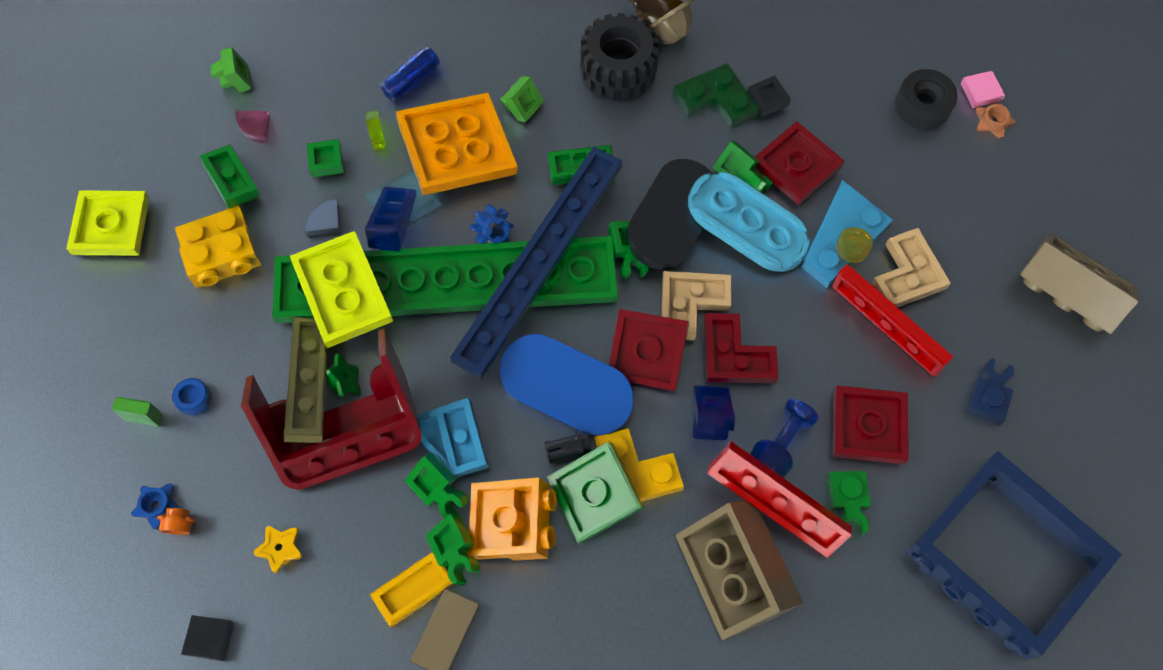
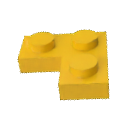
M629 428L594 437L595 448L608 441L613 443L641 501L683 491L684 485L674 453L638 461Z

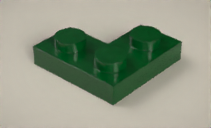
M728 63L674 85L673 94L687 116L715 105L730 128L758 116L759 108Z

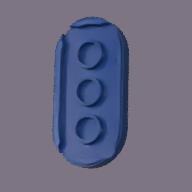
M541 334L522 336L508 346L501 358L500 378L504 388L513 398L583 433L587 432L589 435L600 436L615 432L626 424L632 414L634 407L632 388L627 378L620 371L548 336Z

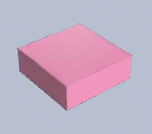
M993 71L964 77L960 83L972 108L1001 102L1005 96Z

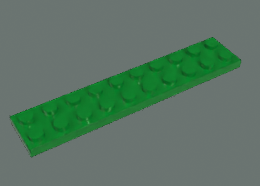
M612 236L575 238L530 307L617 302L618 293ZM529 241L364 251L391 316L482 311ZM291 255L275 256L272 318L275 323H292L293 317L314 318L291 261Z

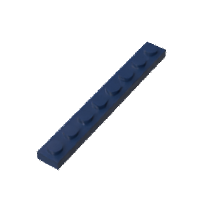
M593 146L451 355L450 359L453 364L480 379L483 378L621 170L622 160Z

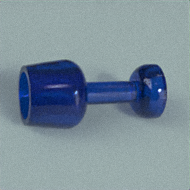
M788 399L785 403L783 412L787 422L774 441L760 440L754 444L750 452L753 457L783 478L793 467V458L787 450L789 444L800 428H811L819 419L818 414L811 406L798 399Z

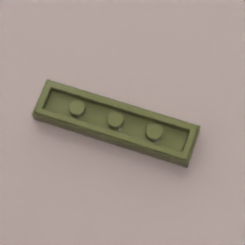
M293 317L284 442L322 443L327 347L324 344L314 318Z

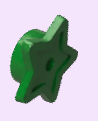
M336 354L334 366L326 370V380L329 387L335 393H338L340 397L346 395L348 391L355 395L361 392L356 380L359 371L358 366L349 365L341 354Z

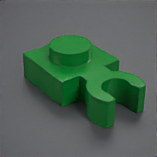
M630 221L611 222L608 226L609 236H612L614 258L623 257L624 260L620 269L621 275L624 279L628 278L632 273L630 266H635L639 270L640 277H645L649 267L639 262L633 256L629 249L628 239L626 240V229Z
M433 453L423 456L404 480L428 507L437 502L443 518L450 513L459 514L453 508L452 501L459 508L468 505L470 502L464 492L454 490L451 487L456 478Z
M866 471L829 472L827 483L831 511H842L841 519L847 523L849 521L855 522L859 527L860 536L865 535L869 530V522L866 516L861 513V510H868L871 507Z
M448 514L425 535L438 565L448 567V576L453 584L465 585L467 583L463 576L464 568L470 573L478 574L480 572L479 562L475 558L469 557L467 553L474 546V543L459 514Z

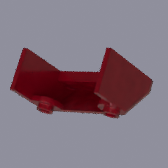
M385 328L378 330L379 358L382 364L375 367L370 374V387L374 394L324 411L322 443L284 442L287 399L268 404L254 375L246 377L241 408L281 482L285 486L296 490L305 489L411 451L420 443L421 426L407 378Z

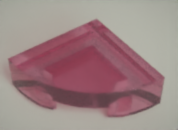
M236 111V121L243 134L254 142L267 144L270 122L268 111Z

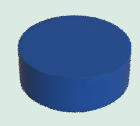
M197 378L182 380L176 385L172 393L174 405L186 415L202 413L207 409L212 398L210 389L203 381Z

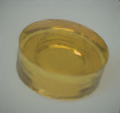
M847 228L840 234L836 243V250L839 256L848 262H861L867 258L872 249V238L861 228Z

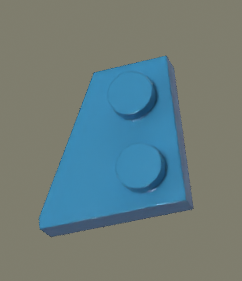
M469 398L417 415L421 426V442L456 479L489 468L473 404Z

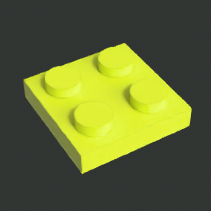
M79 190L66 249L71 255L139 256L150 197L145 191Z

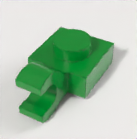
M736 141L729 143L712 167L718 173H730L740 178L759 192L763 191L766 193L773 184L771 179L754 169L759 160Z

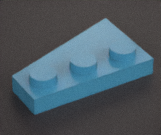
M842 180L806 255L802 268L824 287L828 288L834 282L838 272L846 264L850 266L890 227L893 220Z

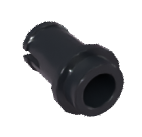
M578 430L575 431L576 435L549 442L545 441L547 452L562 449L547 454L549 463L553 464L554 462L584 456L591 452L587 432L579 433Z

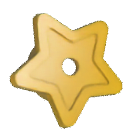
M267 526L265 529V542L254 550V556L268 559L273 573H278L281 567L291 560L301 559L303 555L295 543L299 532L298 528L293 527L280 532L272 526ZM278 544L282 545V549L280 551L276 550V546Z

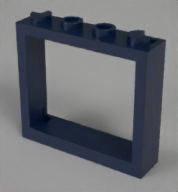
M999 451L995 452L978 468L906 551L920 565L918 570L927 575L931 574L942 584V590L946 595L966 605L973 612V618L981 626L994 630L1004 639L1003 643L1009 651L1014 649L1026 660L1043 655L1122 555ZM987 480L1090 567L1036 635L933 545L934 541Z

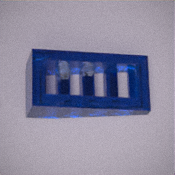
M383 187L365 227L369 248L400 251L416 199V190ZM389 202H399L402 204H393Z

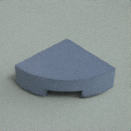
M337 199L324 202L311 212L305 225L307 237L340 233V215Z

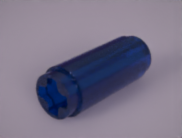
M427 46L418 50L383 79V82L379 85L381 91L392 102H395L397 99L400 100L437 69V66L440 64L438 56Z

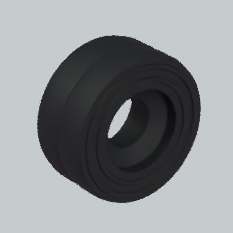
M932 69L916 70L903 80L895 98V108L899 117L908 125L918 129H933L942 125L949 118L957 102V89L953 81L939 71ZM926 94L933 99L934 103H922L918 95Z

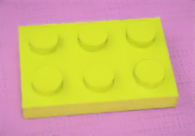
M355 231L290 256L327 348L393 322Z

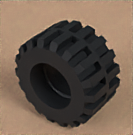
M617 13V16L613 17L611 14L604 15L603 20L597 18L593 21V26L588 25L585 29V35H582L580 50L581 76L583 80H586L587 87L590 90L595 88L597 95L602 96L606 94L608 99L612 100L615 97L627 100L629 95L635 98L640 95V90L646 91L649 89L650 83H653L655 80L659 56V39L656 38L655 30L648 28L646 21H638L637 16L630 15V17H625L624 13ZM613 54H623L629 56L630 58L619 60L613 59L609 56Z

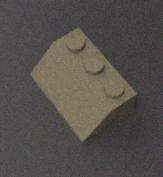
M1049 232L1020 273L1025 278L1023 283L1038 293L1044 290L1054 297L1052 301L1066 312H1071L1073 309L1084 316L1082 321L1097 332H1101L1104 329L1112 334L1139 302L1138 287Z
M746 500L729 502L675 534L721 640L728 639L775 619L804 604L759 509Z

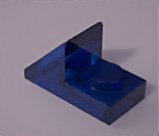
M694 385L693 438L727 440L729 431H734L735 413L729 387Z

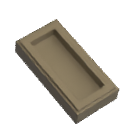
M444 589L410 662L427 670H450L480 605Z

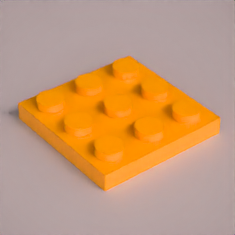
M489 93L396 111V119L423 196L517 175V163Z

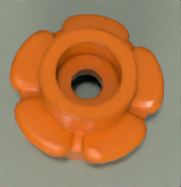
M167 508L165 515L157 516V520L160 521L159 532L188 535L191 532V525L196 522V519L189 517V510Z

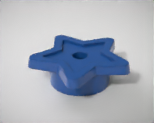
M168 483L161 488L142 486L137 507L131 512V515L147 518L152 529H158L160 521L157 520V516L165 515L167 508H180L171 500L174 489L172 483ZM155 502H159V506L157 508L153 507V504Z

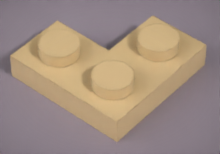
M919 228L896 235L887 240L885 245L897 264L898 269L879 275L872 281L873 287L896 307H901L946 290L951 284Z
M663 271L661 316L689 321L686 340L695 341L697 309L730 311L731 275Z

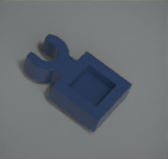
M990 359L983 367L984 379L979 377L974 382L966 412L1001 425L1006 419L1013 394V389L1005 387L1004 384L1013 376L1014 367L1009 365L1004 370L1003 375H999L994 370L996 360Z

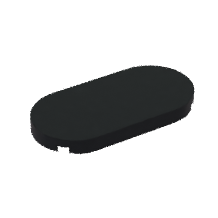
M690 159L672 160L662 167L626 229V240L628 239L630 244L629 249L639 262L654 269H664L665 267H675L685 260L703 229L693 218L689 210L688 197L694 183L701 176L708 173L713 175L707 167Z

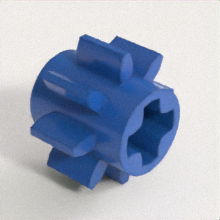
M487 204L486 210L474 212L476 215L474 224L469 226L472 230L478 232L475 238L477 242L484 244L486 241L488 243L509 241L508 235L514 224L505 220L509 214L506 210L501 208L497 211L494 206Z

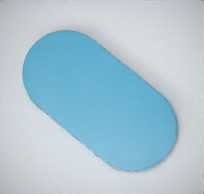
M719 172L718 175H710L711 173L701 176L694 183L689 193L688 206L696 222L761 267L776 272L789 271L796 268L806 257L810 249V238L807 239L805 233L807 229L803 222L740 178L724 172Z

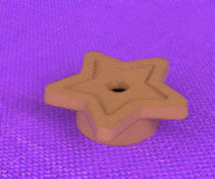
M1001 103L992 104L987 108H976V114L981 120L976 128L977 131H990L997 138L1001 139L1004 137L1005 128L1016 123V120L1010 117L1009 110Z

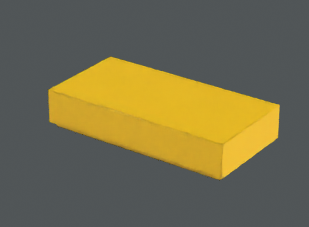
M431 552L373 591L370 596L388 625L392 628L442 594L444 589L448 590L455 584L450 581L447 569L438 565L433 552Z

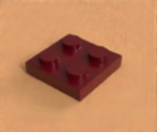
M798 121L755 156L759 160L755 168L771 179L773 184L798 206L839 171L844 164V160Z
M619 309L609 366L620 371L627 378L628 382L677 391L690 322Z
M836 385L833 390L832 457L905 465L909 461L908 392Z

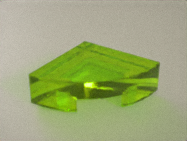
M376 110L365 112L373 151L384 149L386 145L378 112Z

